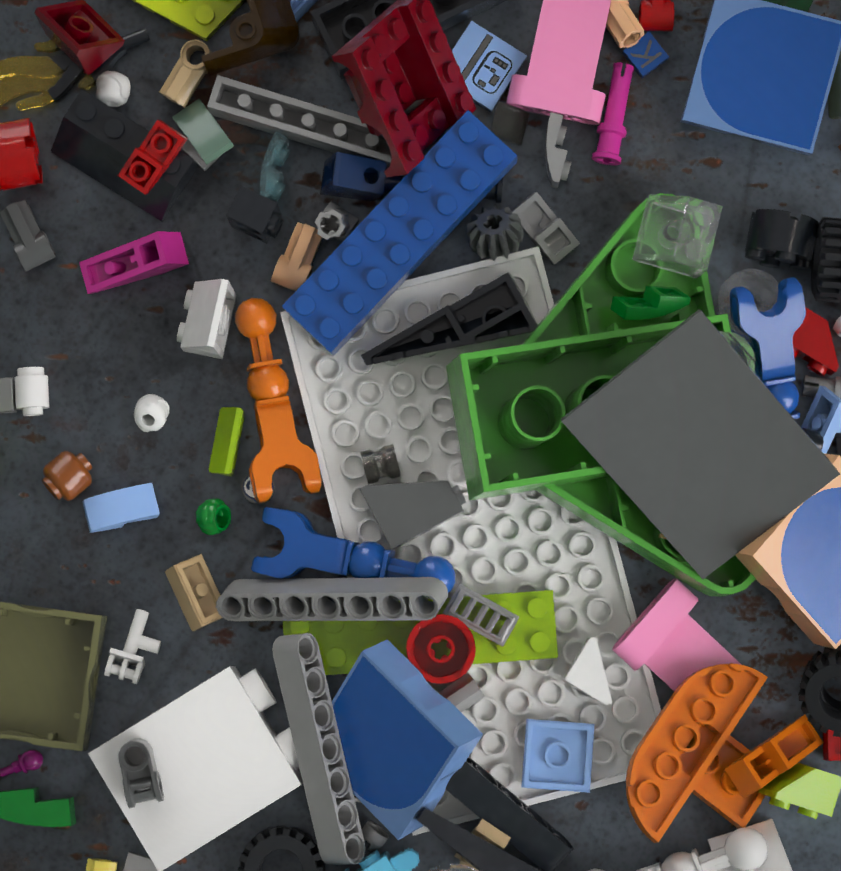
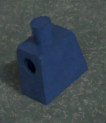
M336 152L324 162L320 194L375 201L383 193H389L402 180V176L386 177L384 171L387 169V162Z

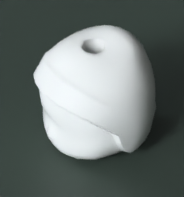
M105 71L98 76L95 96L97 99L110 107H118L127 102L131 89L127 76L116 71Z
M147 394L141 397L136 403L134 410L135 423L144 432L161 429L169 415L168 403L155 394Z

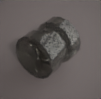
M393 444L383 446L381 451L373 452L372 450L360 452L368 485L377 483L383 477H389L390 479L401 477Z

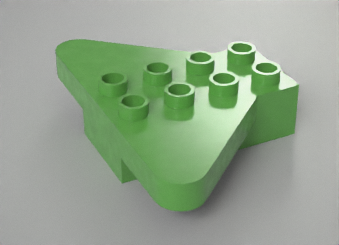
M659 193L646 198L637 206L522 345L459 354L446 366L469 500L536 490L697 591L708 596L723 597L745 590L756 578L734 555L706 578L702 579L667 539L659 538L661 532L561 422V418L698 309L705 314L734 348L728 314L715 315L698 221L694 210L684 199L673 194ZM646 285L676 287L691 297L690 304L680 310L650 319L624 320L610 309L613 296L643 298Z

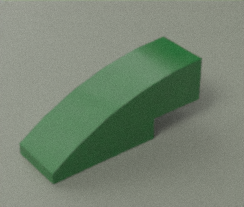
M39 787L0 791V818L31 826H73L76 824L74 797L40 800Z

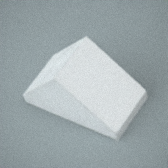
M587 638L563 680L604 705L613 704L597 638Z

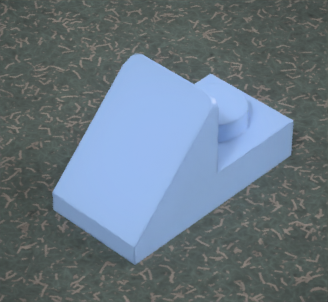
M820 386L801 428L816 430L823 437L824 443L821 451L825 454L835 434L841 433V399L827 387Z

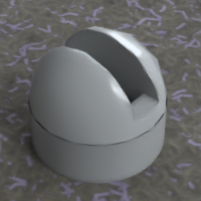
M367 821L362 828L364 842L370 843L367 850H378L389 839L387 832L372 821Z

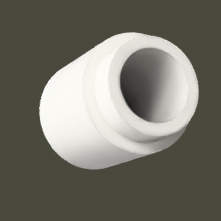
M44 367L18 368V376L14 377L16 410H23V416L43 415V409L50 408L48 376L44 373Z

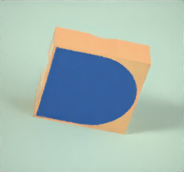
M825 454L840 472V475L739 551L735 556L761 585L769 589L778 598L785 612L814 644L837 649L841 644V456Z

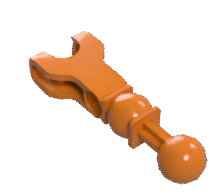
M247 299L238 306L235 312V324L238 331L243 336L249 338L254 363L249 364L247 367V372H250L247 378V389L250 396L256 401L254 403V410L260 440V451L254 457L249 467V477L254 498L258 503L267 502L273 493L272 475L280 468H290L296 472L305 492L310 494L319 493L321 475L317 454L309 446L302 444L297 438L289 396H286L289 389V379L286 372L280 367L282 359H273L269 335L274 331L277 324L276 312L274 307L264 299Z

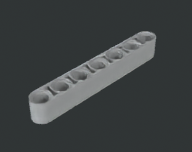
M434 577L238 579L231 582L216 602V608L221 617L228 621L430 620L437 615L446 601L448 589L443 581ZM359 596L365 598L367 602L363 601ZM391 596L398 598L400 602L394 600ZM424 596L430 597L433 602L427 600Z
M310 633L279 636L273 643V658L321 859L328 865L359 864L365 856V842L318 642Z

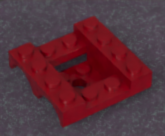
M397 0L332 55L334 62L341 63L349 68L344 76L359 107L357 114L362 124L367 125L370 134L382 135L388 143L391 151V164L384 171L386 177L407 175L425 158L423 151L448 127L453 126L467 110L471 113L476 110L473 98L469 93L430 0ZM426 99L408 116L404 111L416 100Z

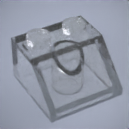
M649 194L632 260L692 278H698L708 269L723 206L690 196Z

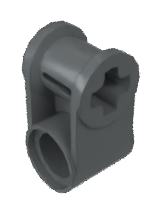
M134 738L121 747L118 754L123 777L124 795L128 807L135 808L136 803L154 799L158 802L164 801L162 782L157 771L151 745L141 738ZM131 746H137L143 750L145 754L143 763L134 764L129 761L127 751ZM148 787L150 788V789H147V790L136 791V790L143 789V788H148Z

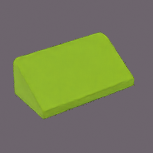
M222 407L220 409L209 464V472L231 477L234 475L245 419V412L242 408Z

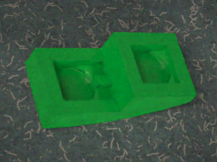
M646 285L643 298L613 296L610 309L624 320L650 319L680 310L690 304L691 297L676 287Z

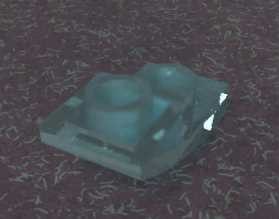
M276 131L266 151L260 175V195L275 202L280 199L286 187L282 183L284 181L283 173L275 168L277 165L280 167L284 165L291 151L287 148L289 145L287 137Z

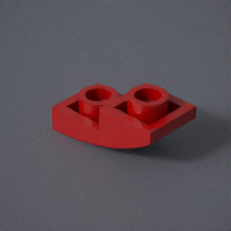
M157 120L140 147L134 149L118 176L144 195H147L167 170L188 138L162 120Z

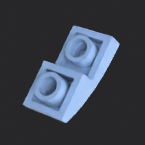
M152 483L103 493L82 501L90 533L122 528L126 523L154 519L160 515Z

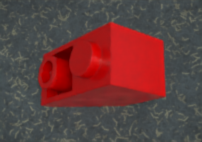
M805 307L806 316L804 321L793 335L794 359L797 356L808 362L807 368L820 376L825 374L831 376L837 371L839 364L828 321Z

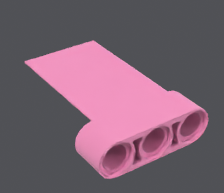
M543 0L527 76L512 75L506 101L507 106L550 116V112L563 115L565 120L584 124H600L606 94L592 88L611 0Z
M677 578L671 580L659 592L612 648L634 671L645 664L673 691L691 674L706 667L730 663L742 665L688 615L698 602V598Z

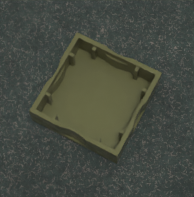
M0 602V739L23 741L38 746L74 751L88 750L107 616Z

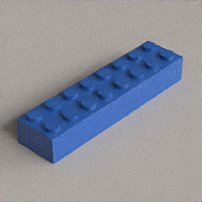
M469 110L463 114L426 153L425 158L389 192L282 305V308L332 356L348 342L517 163V155Z

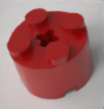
M30 118L0 123V190L4 191L43 183L42 165H37L39 164V148Z
M437 614L434 618L421 620L415 625L407 640L406 653L408 660L422 673L426 681L435 684H446L458 680L468 672L475 658L476 647L474 637L465 623L450 615ZM441 639H445L448 641L446 647L451 649L449 656L442 655L440 659L434 657L435 651L431 649V645L433 642L439 643Z

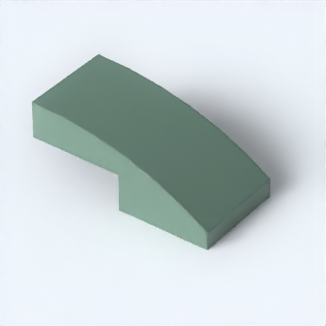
M197 99L172 117L206 165L234 147L231 140L200 99Z

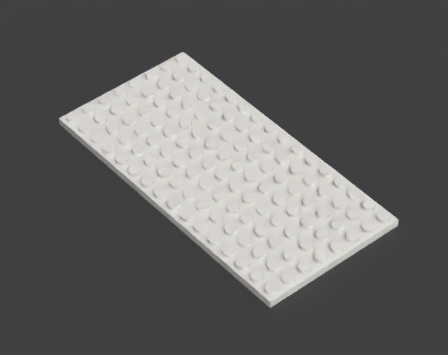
M539 246L511 253L508 255V259L499 256L495 261L491 258L405 280L334 356L286 311L280 312L337 538L359 542V544L365 541H374L382 545L386 550H392L360 488L367 485L448 480L451 487L458 485L466 500V503L461 505L464 512L394 549L396 551L395 558L419 563L428 556H441L447 559L455 571V584L448 593L447 598L453 596L459 584L480 595L553 590L558 658L472 664L468 672L484 694V697L467 710L461 712L483 733L469 757L527 806L580 792L521 787L526 719L595 724L591 790L626 781L629 762L636 747L661 712L651 670L643 664L638 670L634 671L612 650L618 639L637 619L617 541L536 490L469 500L446 366L462 353L522 345L532 332L366 365L361 355L508 272L515 280L537 324H539L554 306ZM359 596L363 601L367 602L365 598ZM391 596L394 600L399 601L398 598ZM587 638H597L613 704L604 705L563 680ZM428 682L431 685V687L438 692H440L442 689L451 684H435ZM446 789L433 810L435 814L454 824L479 819L475 813ZM423 825V827L415 830L412 834L417 835L429 832L430 830Z

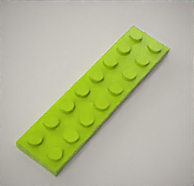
M553 590L481 595L519 616V619L503 647L470 629L476 647L473 664L558 658ZM464 596L455 612L461 615L471 598ZM451 598L446 599L437 614H443ZM476 602L467 619L473 622L483 604ZM489 608L479 626L485 629L495 611ZM500 615L491 633L498 635L507 618ZM421 620L283 621V634H312L319 645L325 675L349 674L363 650L387 639L407 658L406 645L409 634ZM441 639L439 643L433 642L431 645V649L435 651L434 657L440 659L442 655L449 656L451 649L446 647L448 641L445 639Z

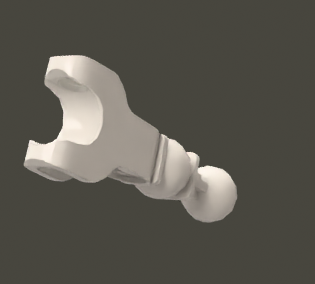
M748 827L738 828L729 834L725 840L724 847L700 856L696 848L692 849L691 853L676 852L666 857L662 864L658 862L636 871H719L730 866L742 871H751L760 867L766 860L768 853L767 841L755 829ZM594 868V869H590V870H588V871H605V870H601V869H596V868Z

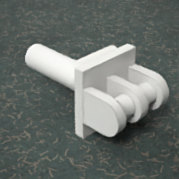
M136 609L123 651L114 648L110 649V656L104 672L105 676L114 674L118 675L119 680L128 678L132 680L133 684H138L145 661L144 657L136 655L137 649L158 654L161 646L160 640L142 636L149 615L148 612ZM115 660L123 662L122 666L114 664ZM129 664L136 666V669L128 668Z

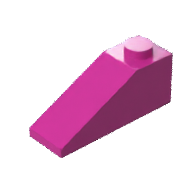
M157 231L81 261L79 264L87 294H93L161 275L185 266L189 262L181 232Z

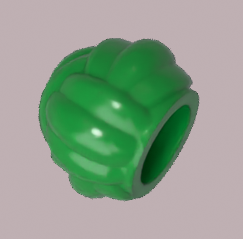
M218 498L206 500L198 507L195 513L196 523L200 530L207 535L220 534L228 528L231 521L229 507L223 500Z

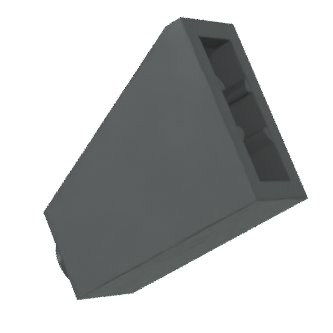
M448 480L367 485L360 488L392 550L462 514L464 510L461 505L466 503L458 485L451 487Z

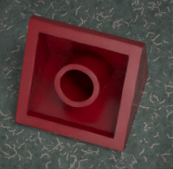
M84 0L38 7L34 12L45 34L87 76L119 50L125 42Z

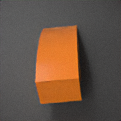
M805 714L726 767L725 771L741 796L745 798L762 789L777 776L792 768L824 742Z

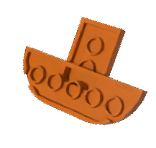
M730 663L709 666L691 674L677 687L636 747L627 769V801L636 824L653 843H659L691 793L736 828L746 827L766 795L758 793L759 790L743 798L725 771L726 767L750 751L730 734L768 677L763 673L745 665Z

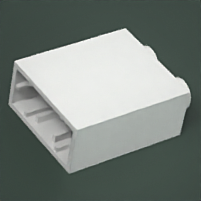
M229 666L88 753L158 871H163L303 784L301 774L298 771L300 768L290 727L277 735L263 713L264 710L277 702L256 668L241 676L236 666ZM134 738H141L146 740L153 749L157 771L162 782L164 801L158 802L154 799L136 803L135 808H129L124 795L123 777L118 754L125 743ZM131 746L127 751V757L131 763H143L145 754L140 747ZM148 787V788H143V789H139V790H136V791L147 790V789H150V788H149V787Z

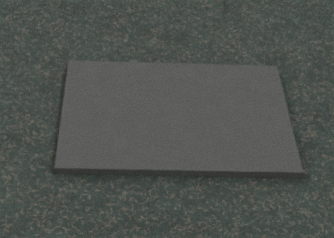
M700 309L561 418V422L702 579L706 578L840 475L837 468Z

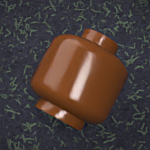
M63 451L43 468L45 477L41 481L57 500L63 498L71 501L91 485L92 477L89 471L93 467L82 453L75 456L69 451Z

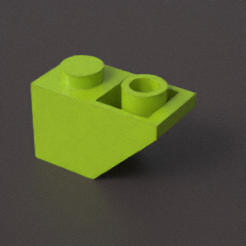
M797 763L765 785L758 793L771 797L769 804L789 810L790 804L799 806L797 813L817 819L818 814L821 813L832 817L841 789V776Z

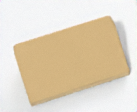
M202 554L173 565L165 571L192 631L222 619L216 608V602L220 597V593Z

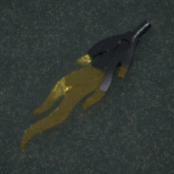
M146 28L122 36L125 40L123 46L89 76L85 75L78 84L80 90L83 89L85 91L96 85L98 76L105 71H110L115 63L127 54L126 49L149 41L150 37ZM52 40L34 45L38 52L52 53L61 50ZM65 53L56 56H17L1 60L0 106L13 98L31 92L43 93L18 101L16 107L19 111L51 104L64 96L85 73Z

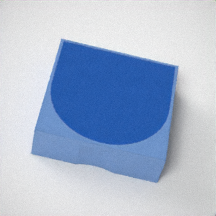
M713 0L703 36L701 52L695 73L692 76L680 122L724 134H737L755 139L769 146L807 156L811 155L841 51V21L763 0Z
M388 639L361 652L332 700L353 794L397 840L423 827L415 819L416 816L424 808L433 812L444 795L450 778L463 766L483 733L448 699L435 691L423 677L422 673Z

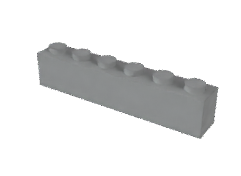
M217 75L207 105L212 116L333 153L341 152L387 162V168L390 167L391 151L385 138L382 135L370 134L367 125L362 124L360 118Z

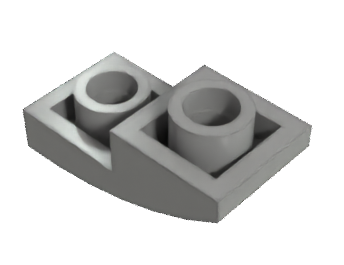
M550 112L545 139V161L551 187L558 189L560 180L567 181L572 162L565 160L567 150L555 147L556 145H563L567 126L561 125L563 115Z

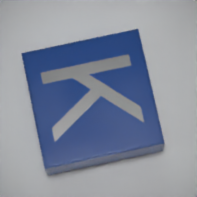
M650 31L637 44L624 49L622 52L642 79L669 59L668 54Z

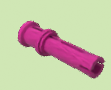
M623 63L613 64L604 122L597 126L599 141L597 151L592 153V160L604 165L616 166L620 165L622 158L619 156L621 141L627 134L623 121L632 73L634 71V66L627 63L623 77L621 76Z

